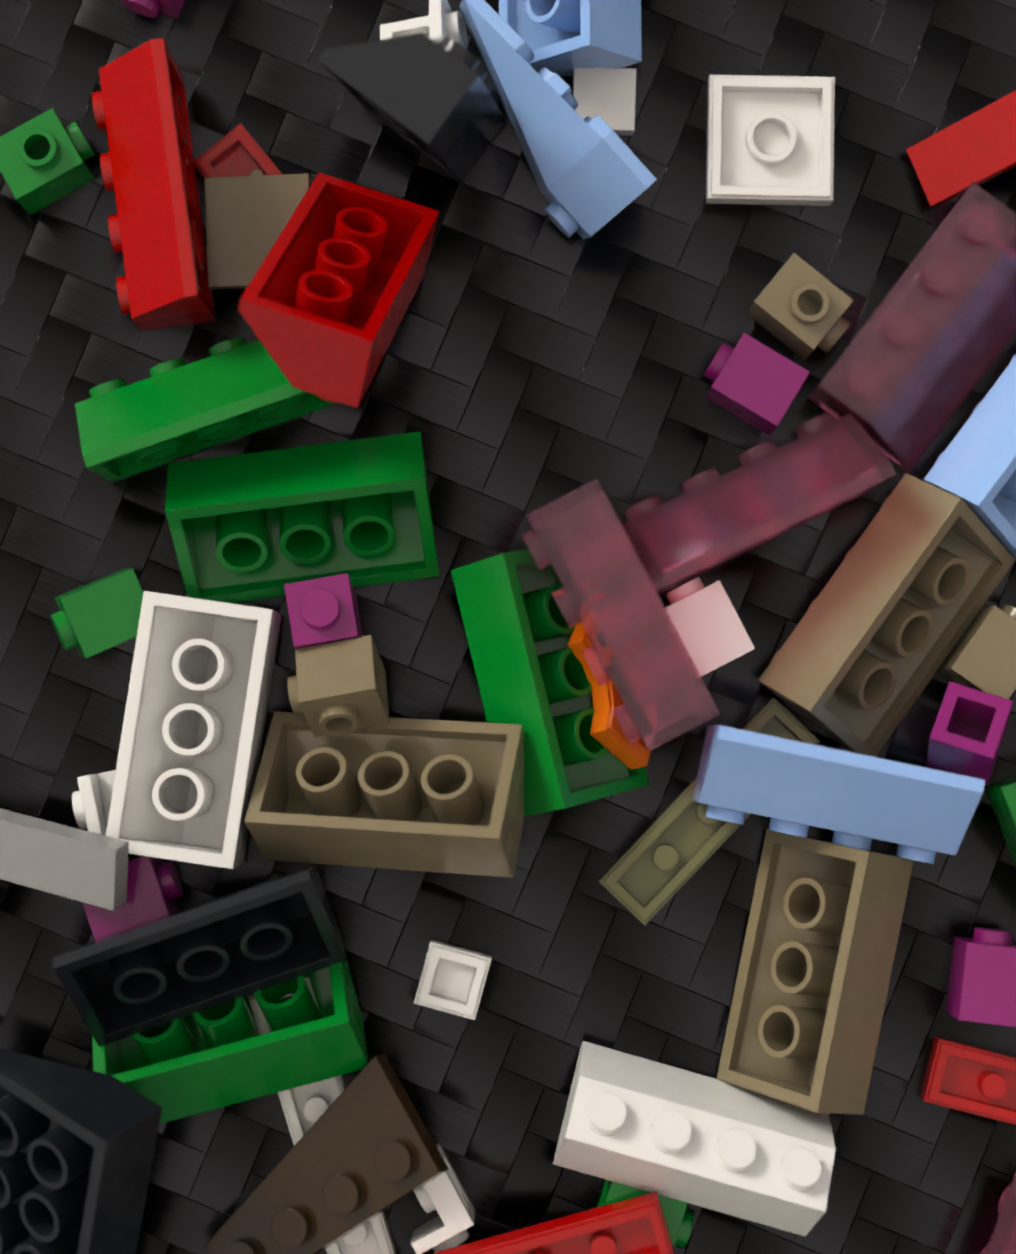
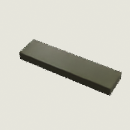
M774 697L741 729L814 745L820 742ZM697 776L598 879L644 926L741 825L705 817L708 804L693 801ZM751 813L745 814L744 821L751 815Z

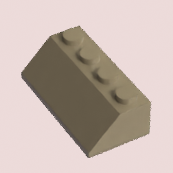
M905 473L893 492L885 499L880 510L858 541L847 552L843 562L818 597L810 604L807 612L783 646L775 653L758 681L789 708L849 751L876 757L1016 560L962 498Z
M274 711L244 823L264 860L514 878L524 825L522 724L390 717V723L356 729L347 735L314 737L303 713L295 715L294 712Z
M766 829L716 1079L816 1113L864 1115L914 860Z

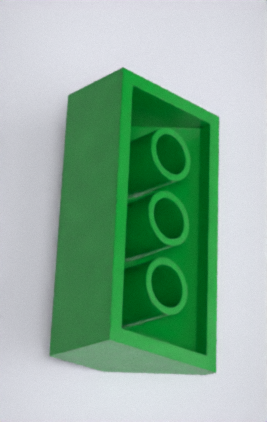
M233 338L212 346L209 349L210 357L186 364L185 359L179 358L160 363L149 370L150 378L129 385L126 384L124 379L112 380L97 385L89 390L91 398L75 403L82 456L86 468L110 483H114L342 403L328 402L319 398L316 394L294 388L260 340L246 344L245 338Z
M421 431L168 463L165 513L187 597L225 603L286 596L284 584L345 573L349 574L354 587L440 577Z
M590 540L501 553L451 570L487 723L522 724L524 729V817L566 809L650 785L646 767L630 770L606 747L590 735L594 715L592 686L586 677L582 664L572 653L571 648L567 647L571 633L574 631L580 616V609L585 596L602 591Z
M347 958L346 961L252 993L255 994L256 1001L272 1032L259 1034L249 1002V995L100 1047L92 1036L93 1071L115 1077L162 1107L159 1124L362 1070L369 1061L363 1018ZM306 977L310 979L317 1005L304 979ZM287 994H294L293 996L281 999Z

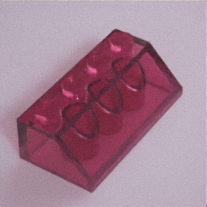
M972 182L808 397L908 473L914 468L1016 332V213Z
M826 412L796 427L795 431L799 439L777 449L771 439L740 454L738 458L742 466L723 476H719L715 467L710 468L681 483L685 494L665 504L662 503L659 495H655L624 511L628 522L620 525L617 533L651 599L875 490L897 475L891 462L851 413L833 421L830 413Z
M596 478L527 514V521L532 530L521 535L539 570L548 565L552 567L562 588L551 594L568 627L571 628L581 623L592 646L582 651V654L598 685L602 686L611 681L622 705L614 708L612 712L629 744L631 745L641 740L646 750L650 751L720 715L598 479Z

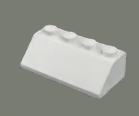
M150 591L143 592L106 829L107 837L129 842L128 854L235 869L244 865L249 833L244 820L258 773L281 613L273 609Z
M583 1041L576 1063L553 1165L644 1191H657L658 1195L806 1236L826 1212L836 1147L830 1115L827 1113H816L719 1079Z

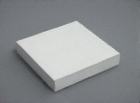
M709 75L706 204L830 206L833 202L835 77Z

